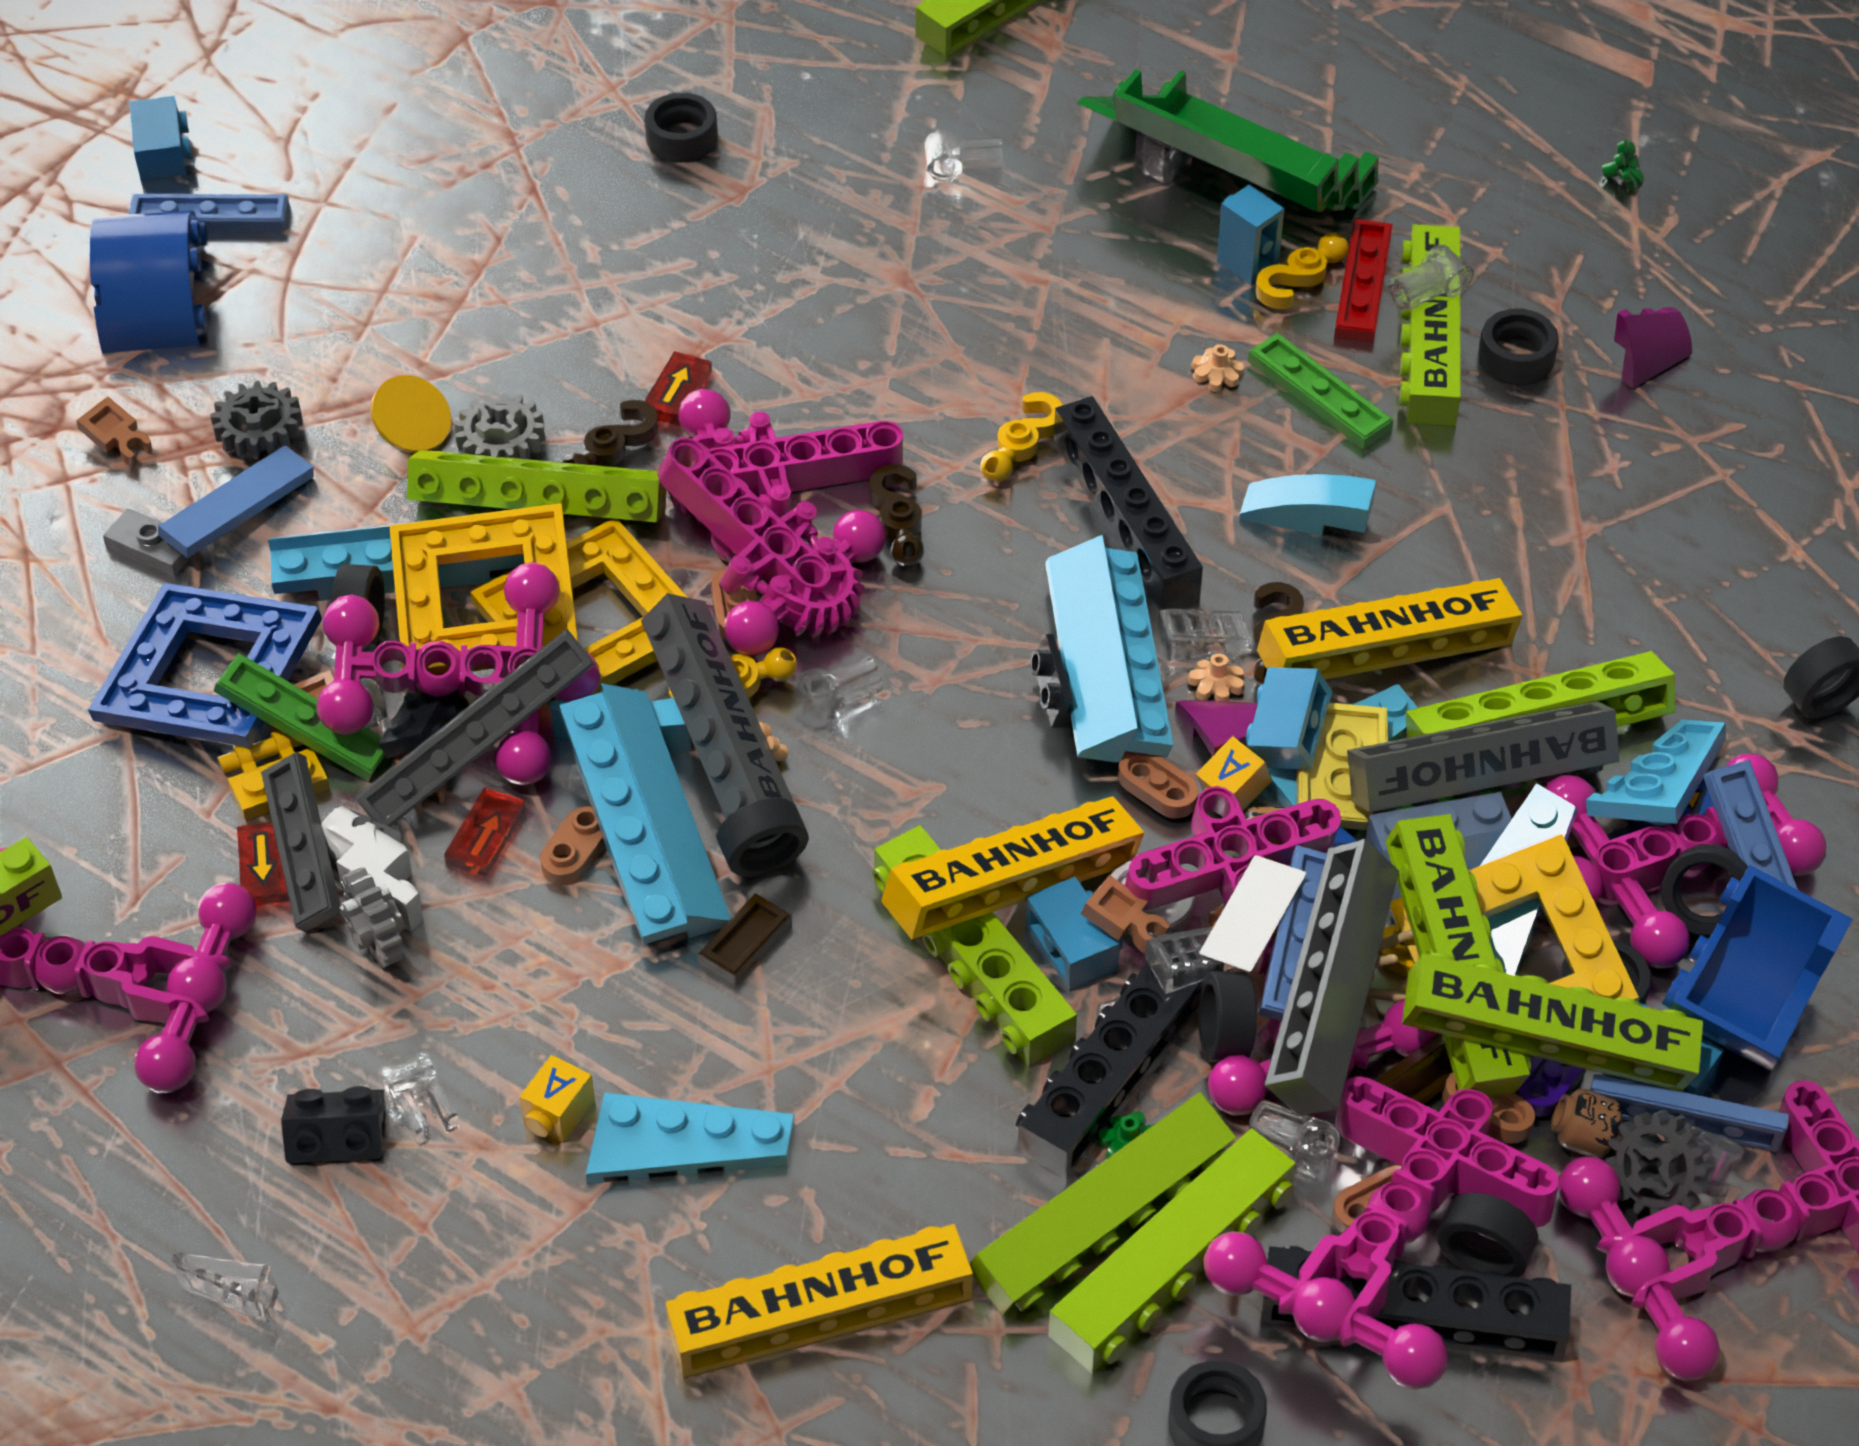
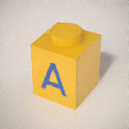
M1234 736L1196 773L1203 790L1213 786L1228 789L1237 798L1242 811L1272 782L1265 761Z
M550 1055L519 1096L523 1123L538 1136H550L564 1143L595 1102L592 1074Z

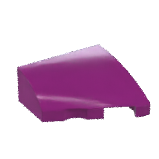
M1665 307L1658 311H1654L1652 308L1642 309L1640 315H1633L1626 309L1617 312L1614 342L1625 349L1621 380L1631 388H1635L1692 355V340L1688 326L1681 312L1676 308Z
M1181 700L1176 702L1175 710L1192 737L1200 736L1213 757L1232 736L1248 748L1246 742L1247 728L1254 721L1258 705L1253 702Z

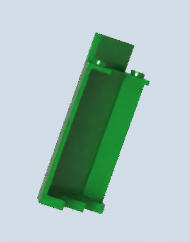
M1134 69L1126 81H1121L1117 85L1113 97L1082 96L1077 102L1081 106L1317 212L1324 211L1325 208L1332 211L1344 210L1345 206L1351 209H1359L1378 184L1379 157L1365 151L1359 159L1345 152L1338 160V158L1327 153L1323 154L1188 94L1186 72L1179 70L1170 82L1163 84L1158 95H1143L1141 71Z

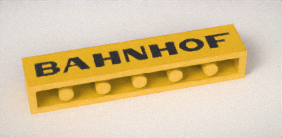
M1501 578L1474 581L1464 585L1435 588L1425 592L1396 595L1392 598L1358 602L1353 605L1319 609L1313 612L1265 620L1257 652L1267 669L1268 667L1318 669L1324 679H1330L1512 645L1522 613Z
M1114 796L1096 802H1087L1080 807L1059 814L1053 813L1044 819L1029 824L1016 825L1007 831L986 838L980 837L970 843L949 850H940L931 856L919 860L903 862L890 869L881 902L912 940L1026 901V896L1076 876L1079 882L1114 871L1136 856L1144 831Z
M955 1224L944 1227L930 1226L914 1235L896 1240L882 1239L866 1248L847 1253L833 1252L827 1254L818 1261L799 1266L785 1265L766 1275L751 1279L736 1278L727 1282L724 1286L714 1289L682 1293L673 1300L665 1301L667 1324L683 1378L970 1300L973 1293V1273Z

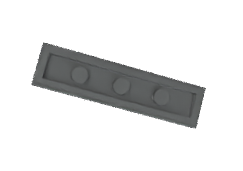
M295 752L262 771L261 774L295 928L307 932L341 912L307 758Z

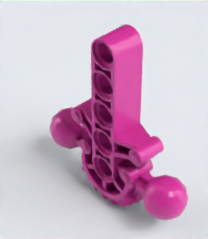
M698 389L686 396L681 402L679 409V421L686 434L693 437L692 439L707 449L779 518L791 511V492L868 480L880 467L890 464L903 465V431L894 422L877 421L776 438L770 423V416L766 412L758 411L751 414L750 427L739 431L738 436L734 437L733 431L727 429L731 419V410L723 395L713 390ZM668 491L673 506L681 508L684 517L692 516L693 514ZM711 533L713 549L719 558L730 563L732 558L737 555L717 536Z
M679 438L673 441L658 469L660 483L737 555L732 558L720 580L721 587L730 593L739 591L741 587L751 592L754 589L762 593L760 602H742L733 607L727 614L724 630L725 639L730 646L742 655L757 656L768 651L777 641L779 621L792 627L796 637L807 630L813 639L820 635L821 632L829 636L835 632L837 627L842 628L852 617L851 615H854L858 610L860 598L865 587L860 583L863 571L852 567L850 562L864 564L875 559L883 550L886 535L885 527L879 518L868 511H850L842 515L834 525L833 539L829 537L818 539L819 533L812 523L817 511L812 503L802 501L798 503L796 508L779 518L699 442L690 438Z

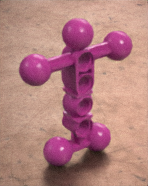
M530 562L520 564L507 577L504 586L505 599L517 613L516 646L477 645L467 649V645H461V651H459L452 644L439 640L426 643L417 649L415 642H411L410 647L402 642L392 640L380 644L374 652H363V648L377 635L380 625L378 612L363 597L353 594L338 597L327 607L322 620L324 633L329 641L336 646L334 680L321 691L316 704L317 715L322 724L332 732L348 735L359 732L369 723L374 711L373 697L368 689L361 684V678L375 679L381 689L391 693L401 692L409 688V693H415V688L417 687L425 694L441 697L450 695L460 688V695H466V691H469L473 695L481 697L543 648L544 615L556 605L560 595L559 581L555 574L545 565ZM588 652L587 654L595 662V665L555 696L558 700L571 702L591 696L598 688L601 678L600 668L594 657ZM392 660L400 661L405 665L397 673H388L382 669L386 662ZM437 662L444 663L450 668L443 675H433L427 671L431 664ZM483 664L489 665L494 669L492 675L484 678L477 677L472 673L474 667ZM539 709L514 728L497 746L495 753L496 767L500 774L510 783L520 786L535 784L550 769L552 762L551 748L546 740L538 734Z
M1753 753L1741 754L1730 760L1726 766L1750 760L1792 875L1804 876L1817 870L1826 858L1827 847L1823 832L1813 823L1801 819L1794 820L1776 796L1779 777L1775 766L1765 757ZM1573 775L1559 776L1550 781L1545 789L1576 806L1577 815L1571 832L1591 862L1582 857H1573L1595 904L1599 897L1619 902L1634 925L1630 935L1631 946L1645 958L1648 966L1662 969L1673 967L1679 963L1689 950L1690 936L1687 926L1677 915L1663 910L1657 911L1644 891L1662 885L1670 864L1686 849L1700 844L1720 845L1730 850L1715 808L1713 806L1707 808L1705 816L1701 814L1682 815L1677 824L1646 827L1609 840L1595 817L1587 816L1586 799L1595 793L1594 788L1585 779ZM1701 863L1691 867L1689 870H1703L1713 864Z

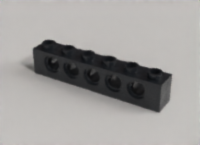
M1091 396L1056 407L1054 444L1120 549L1137 553L1143 586L1160 613L1163 614L1199 602L1203 566L1095 398Z
M1176 929L1171 932L1163 943L1157 942L1152 953L1148 954L1145 966L1138 975L1132 973L1127 978L1121 989L1120 998L1113 1006H1105L1095 1022V1029L1087 1039L1082 1037L1076 1042L1070 1052L1069 1062L1062 1071L1055 1070L1049 1076L1043 1087L1042 1096L1035 1105L1028 1104L1021 1111L1015 1128L1018 1130V1152L1067 1179L1098 1139L1100 1131L1106 1129L1110 1118L1120 1111L1199 1009V999L1205 976L1211 971L1221 972V961L1199 953L1204 944ZM1113 1048H1120L1123 1050L1117 1051L1113 1050ZM1086 1081H1095L1098 1083L1089 1084L1086 1083ZM1068 1114L1071 1117H1060L1058 1115Z
M1291 1245L1284 1247L1269 1246L1267 1264L1299 1279L1300 1269L1313 1251H1306L1301 1247ZM1395 1259L1390 1274L1386 1303L1373 1319L1394 1330L1400 1326L1410 1324L1429 1326L1443 1338L1446 1348L1562 1363L1570 1332L1571 1284L1557 1283L1552 1279L1543 1277L1534 1279L1509 1277L1496 1271H1486L1483 1273L1462 1271L1448 1265H1434L1430 1267L1407 1264L1402 1260ZM1348 1273L1342 1279L1328 1277L1339 1280L1349 1288L1354 1300L1360 1295L1356 1291L1363 1290L1366 1286L1365 1279L1353 1278ZM1263 1294L1260 1323L1297 1328L1293 1314H1278L1279 1302ZM1407 1297H1417L1422 1299L1424 1302H1412L1409 1299H1407ZM1466 1303L1473 1306L1475 1309H1465L1460 1307L1458 1304ZM1508 1310H1518L1524 1313L1525 1315L1517 1316L1510 1313Z

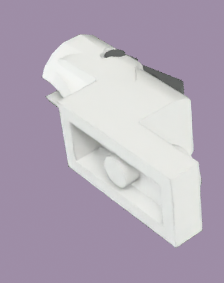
M343 806L335 808L321 825L328 853L337 860L336 864L340 881H342V875L360 867H365L368 875H372L376 887L383 884L388 887L396 907L402 915L405 929L412 932L423 921L419 892L411 883L406 881L410 877L412 869L409 852L405 845L401 844V832Z

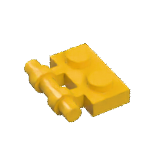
M280 730L272 732L271 738L257 742L251 748L234 746L233 752L217 757L223 774L238 768L242 771L241 774L227 779L230 790L245 821L270 812L261 772L295 753L293 748L303 745V743ZM308 748L298 752L307 758L315 795L330 790L328 778L314 750ZM276 754L280 758L260 767H257L255 764L257 761Z

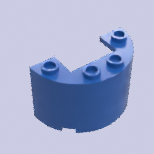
M193 210L107 216L93 219L89 244L91 286H94L96 306H93L101 353L199 346V330L206 329V314L204 305H197L193 282L194 272L200 271L201 247L208 246V232L206 222H199Z
M1749 865L1741 881L1733 877L1730 879L1719 900L1720 903L1727 907L1709 939L1700 935L1687 959L1695 963L1694 967H1692L1690 972L1681 969L1661 1004L1672 1010L1681 1011L1689 1018L1702 1020V1036L1771 1072L1853 918Z

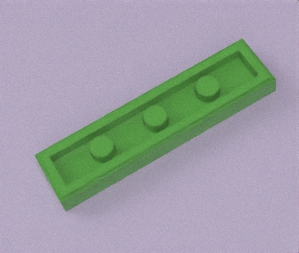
M1278 332L1249 351V363L1363 450L1392 431L1394 420Z
M239 652L215 685V693L368 782L386 757L378 745L382 739L381 735L367 727L362 728L357 733L341 735L330 731L322 724L317 715L316 704L318 699Z

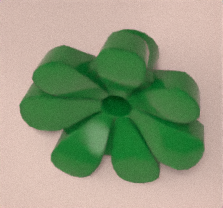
M1625 139L1618 143V154L1614 156V161L1603 164L1602 171L1606 179L1620 176L1627 190H1637L1638 183L1644 182V175L1639 169H1636L1640 164L1635 154L1636 147L1634 143Z
M1133 1111L1131 1115L1124 1117L1115 1115L1110 1118L1108 1128L1101 1130L1098 1136V1144L1102 1147H1109L1105 1160L1153 1126V1124L1145 1126L1146 1119L1144 1113Z

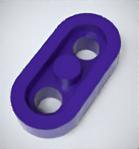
M1533 1056L1531 1059L1530 1076L1515 1093L1531 1104L1535 1116L1551 1115L1554 1113L1560 1098L1564 1094L1569 1095L1584 1076L1586 1069L1573 1065L1563 1067L1556 1061ZM1535 1093L1541 1094V1095H1543L1545 1098L1536 1097V1096H1534V1095H1532V1094H1535Z

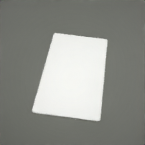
M1255 855L1199 953L1251 972L1303 881L1306 872Z

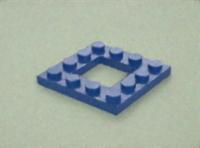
M163 583L88 708L91 718L95 722L251 748L265 721L222 696L157 686L188 632L255 642L247 658L288 681L322 620L319 608Z

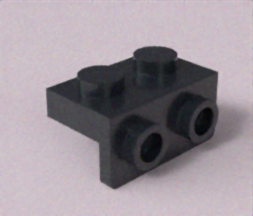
M1044 634L1038 649L1032 652L1030 660L1031 672L1033 676L1037 677L1041 690L1040 703L1042 708L1047 711L1051 728H1073L1069 709L1072 702V693L1061 660V653L1058 650L1054 634Z
M416 687L415 693H409L408 691L404 696L402 706L396 716L389 721L388 729L378 745L387 758L412 752L469 707L470 704L466 697L460 695L459 689L450 695L434 697L423 693Z
M354 1086L341 1092H322L319 1089L310 1088L300 1090L295 1094H288L281 1117L285 1161L287 1163L381 1158L383 1154L381 1127L386 1107L384 1089L371 1090L366 1086Z

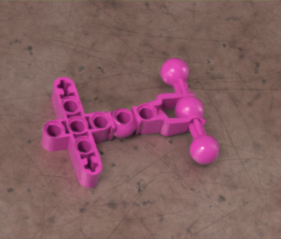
M1219 786L1208 787L1200 793L1191 821L1194 837L1135 856L1130 862L1125 886L1137 898L1147 901L1144 910H1152L1215 889H1219L1225 904H1227L1255 855L1290 866L1296 845L1328 853V849L1332 848L1340 827V811L1335 804L1328 800L1312 799L1246 820L1237 798L1231 791ZM1206 812H1216L1223 818H1211ZM1266 838H1277L1280 841H1282L1283 844H1272ZM1223 851H1235L1241 858L1229 857ZM1191 864L1197 867L1199 871H1187L1181 865ZM1275 938L1269 939L1258 959L1256 967L1258 974L1264 973V986ZM1401 999L1388 1009L1383 1017V1023L1358 1031L1346 1078L1354 1070V1066L1367 1069L1368 1057L1389 1050L1407 1057L1438 1033L1403 1025L1405 999ZM1268 1018L1266 1027L1273 1042L1276 1044L1282 1021ZM1244 1055L1226 1057L1217 1063L1209 1074L1207 1084L1210 1099L1219 1110L1232 1116L1250 1114L1259 1108L1267 1098L1269 1089L1264 1084L1271 1060L1258 1063L1256 1060Z
M8 847L0 848V852ZM221 883L208 889L199 900L198 919L204 929V933L196 951L192 945L155 936L142 938L138 944L112 941L95 943L94 940H87L86 944H84L82 940L68 935L56 936L47 940L44 932H37L35 935L29 929L19 927L18 925L0 936V985L14 988L32 986L33 989L37 990L43 986L46 990L56 994L72 993L80 989L82 997L89 998L90 995H94L98 1000L105 1003L128 1008L130 1015L136 1020L166 1022L162 1034H157L145 1040L139 1047L135 1056L134 1070L139 1081L147 1089L156 1093H173L185 1087L194 1075L196 1057L189 1045L197 1022L209 1021L207 1013L217 1009L224 1000L227 985L224 971L232 966L231 961L225 957V953L231 940L244 936L255 924L257 905L248 890L235 883ZM157 973H169L166 992L144 987V985Z
M1366 1077L1349 1078L1345 1081L1339 1107L1336 1110V1130L1345 1139L1402 1166L1401 1170L1396 1169L1394 1171L1391 1183L1384 1184L1373 1192L1365 1213L1357 1217L1347 1230L1342 1232L1340 1236L1330 1234L1320 1240L1300 1269L1299 1279L1267 1264L1262 1244L1250 1234L1240 1232L1221 1234L1210 1243L1203 1258L1204 1269L1209 1283L1221 1293L1239 1296L1256 1290L1279 1302L1278 1314H1293L1297 1329L1309 1339L1320 1342L1340 1339L1343 1347L1356 1342L1383 1356V1363L1388 1377L1399 1386L1413 1390L1430 1388L1442 1378L1448 1365L1447 1349L1443 1338L1429 1326L1410 1324L1400 1326L1394 1330L1373 1319L1386 1303L1390 1274L1394 1266L1395 1257H1401L1404 1253L1405 1244L1411 1243L1423 1235L1431 1213H1434L1442 1205L1451 1191L1458 1195L1474 1192L1498 1197L1522 1210L1534 1222L1536 1228L1545 1226L1550 1222L1553 1215L1559 1177L1555 1170L1547 1164L1488 1136L1493 1104L1490 1098L1481 1091L1474 1089L1459 1090L1449 1098L1438 1112ZM1348 1273L1353 1278L1365 1279L1366 1286L1358 1298L1354 1300L1349 1288L1339 1280L1328 1277L1342 1279Z
M1802 1080L1789 1085L1778 1111L1789 1114L1787 1130L1783 1140L1805 1172L1797 1177L1793 1184L1789 1181L1783 1182L1779 1191L1771 1188L1758 1189L1751 1192L1743 1200L1740 1198L1734 1200L1732 1204L1722 1203L1694 1211H1689L1685 1206L1673 1205L1636 1221L1633 1229H1631L1616 1204L1620 1198V1182L1617 1172L1607 1161L1593 1156L1579 1157L1567 1164L1559 1176L1558 1191L1561 1203L1572 1214L1586 1219L1591 1218L1602 1236L1597 1249L1607 1254L1606 1272L1609 1283L1620 1294L1633 1298L1632 1307H1645L1659 1330L1655 1342L1657 1360L1661 1368L1671 1377L1685 1382L1701 1380L1714 1370L1719 1361L1720 1345L1716 1332L1705 1321L1691 1316L1685 1317L1676 1302V1299L1705 1291L1711 1276L1716 1272L1736 1264L1743 1255L1746 1258L1753 1257L1756 1248L1763 1251L1780 1250L1793 1239L1797 1241L1802 1239L1803 1235L1814 1236L1837 1227L1842 1228L1859 1254V1140L1826 1091L1814 1082ZM1719 1233L1726 1234V1235H1728L1729 1237H1724L1723 1235H1721V1234H1719ZM1673 1242L1680 1249H1684L1685 1253L1695 1260L1669 1272L1667 1254L1660 1244Z

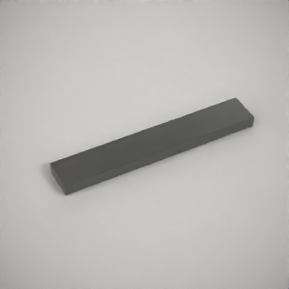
M568 629L564 630L354 797L355 800L372 820L391 827L595 665V662Z

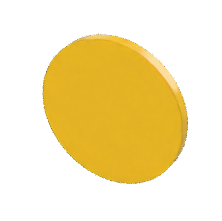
M412 375L395 376L382 383L373 395L371 402L372 421L382 438L393 447L409 453H416L419 450L431 451L438 447L447 437L451 427L449 405L443 394L427 380Z

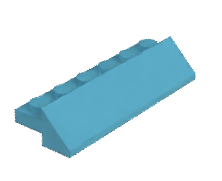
M396 524L277 536L268 539L271 556V581L274 594L317 590L319 601L331 600L333 582L341 564L378 566L382 572L385 594L395 593L389 525ZM524 554L438 565L440 588L488 583L491 581L490 571L517 568L520 564H525Z
M1100 535L1049 557L1046 562V570L1061 660L1072 693V702L1069 709L1077 757L1118 763L1125 751L1168 757L1173 747V739L1137 553L1105 548L1103 535Z
M601 683L602 692L559 705L560 714L574 751L579 773L629 912L634 917L643 945L686 932L689 939L723 928L731 917L647 692Z

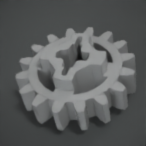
M502 392L499 399H493L490 394H485V402L480 404L478 401L471 400V411L461 409L459 411L460 420L454 422L458 451L463 450V454L530 460L529 451L539 453L541 451L540 442L546 439L542 412H536V404L533 401L524 404L523 395L520 394L513 400L508 399L506 392Z
M360 867L342 875L340 883L344 890L343 895L346 901L339 908L357 948L361 951L369 947L372 958L377 960L378 965L383 968L404 959L403 954L405 953L400 944L402 939L398 933L402 932L405 924L388 887L385 884L376 887L372 875H368L365 867Z

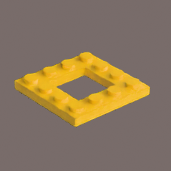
M561 503L389 525L400 642L410 647L411 642H415L417 649H419L426 643L439 640L452 644L459 651H461V645H467V649L477 645L516 646L517 619L444 628L438 565L524 554L525 563L536 562L547 566L559 581L560 595L558 602L544 615L543 647L566 629L578 641ZM437 662L431 664L427 671L433 675H443L450 668L444 663ZM483 664L474 667L472 671L488 670L493 668L489 665Z
M613 518L567 542L572 589L605 573L643 617L667 593L687 597L618 519ZM512 571L470 592L472 604L487 622L517 619V613L510 607L504 594L506 579ZM642 618L583 648L594 657L600 668L601 678L599 686L592 695L602 690L601 683L613 685L658 661L642 625Z
M1563 834L1468 870L1476 878L1478 888L1476 898L1481 915L1489 917L1535 898L1539 899L1573 973L1549 984L1566 988L1583 987L1591 990L1595 995L1611 999L1628 998L1639 1002V996ZM1402 897L1392 900L1390 912L1399 932L1411 930ZM1414 938L1404 941V944L1413 964H1415L1419 955Z

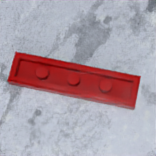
M1360 219L1353 220L1334 338L1374 343L1393 224Z

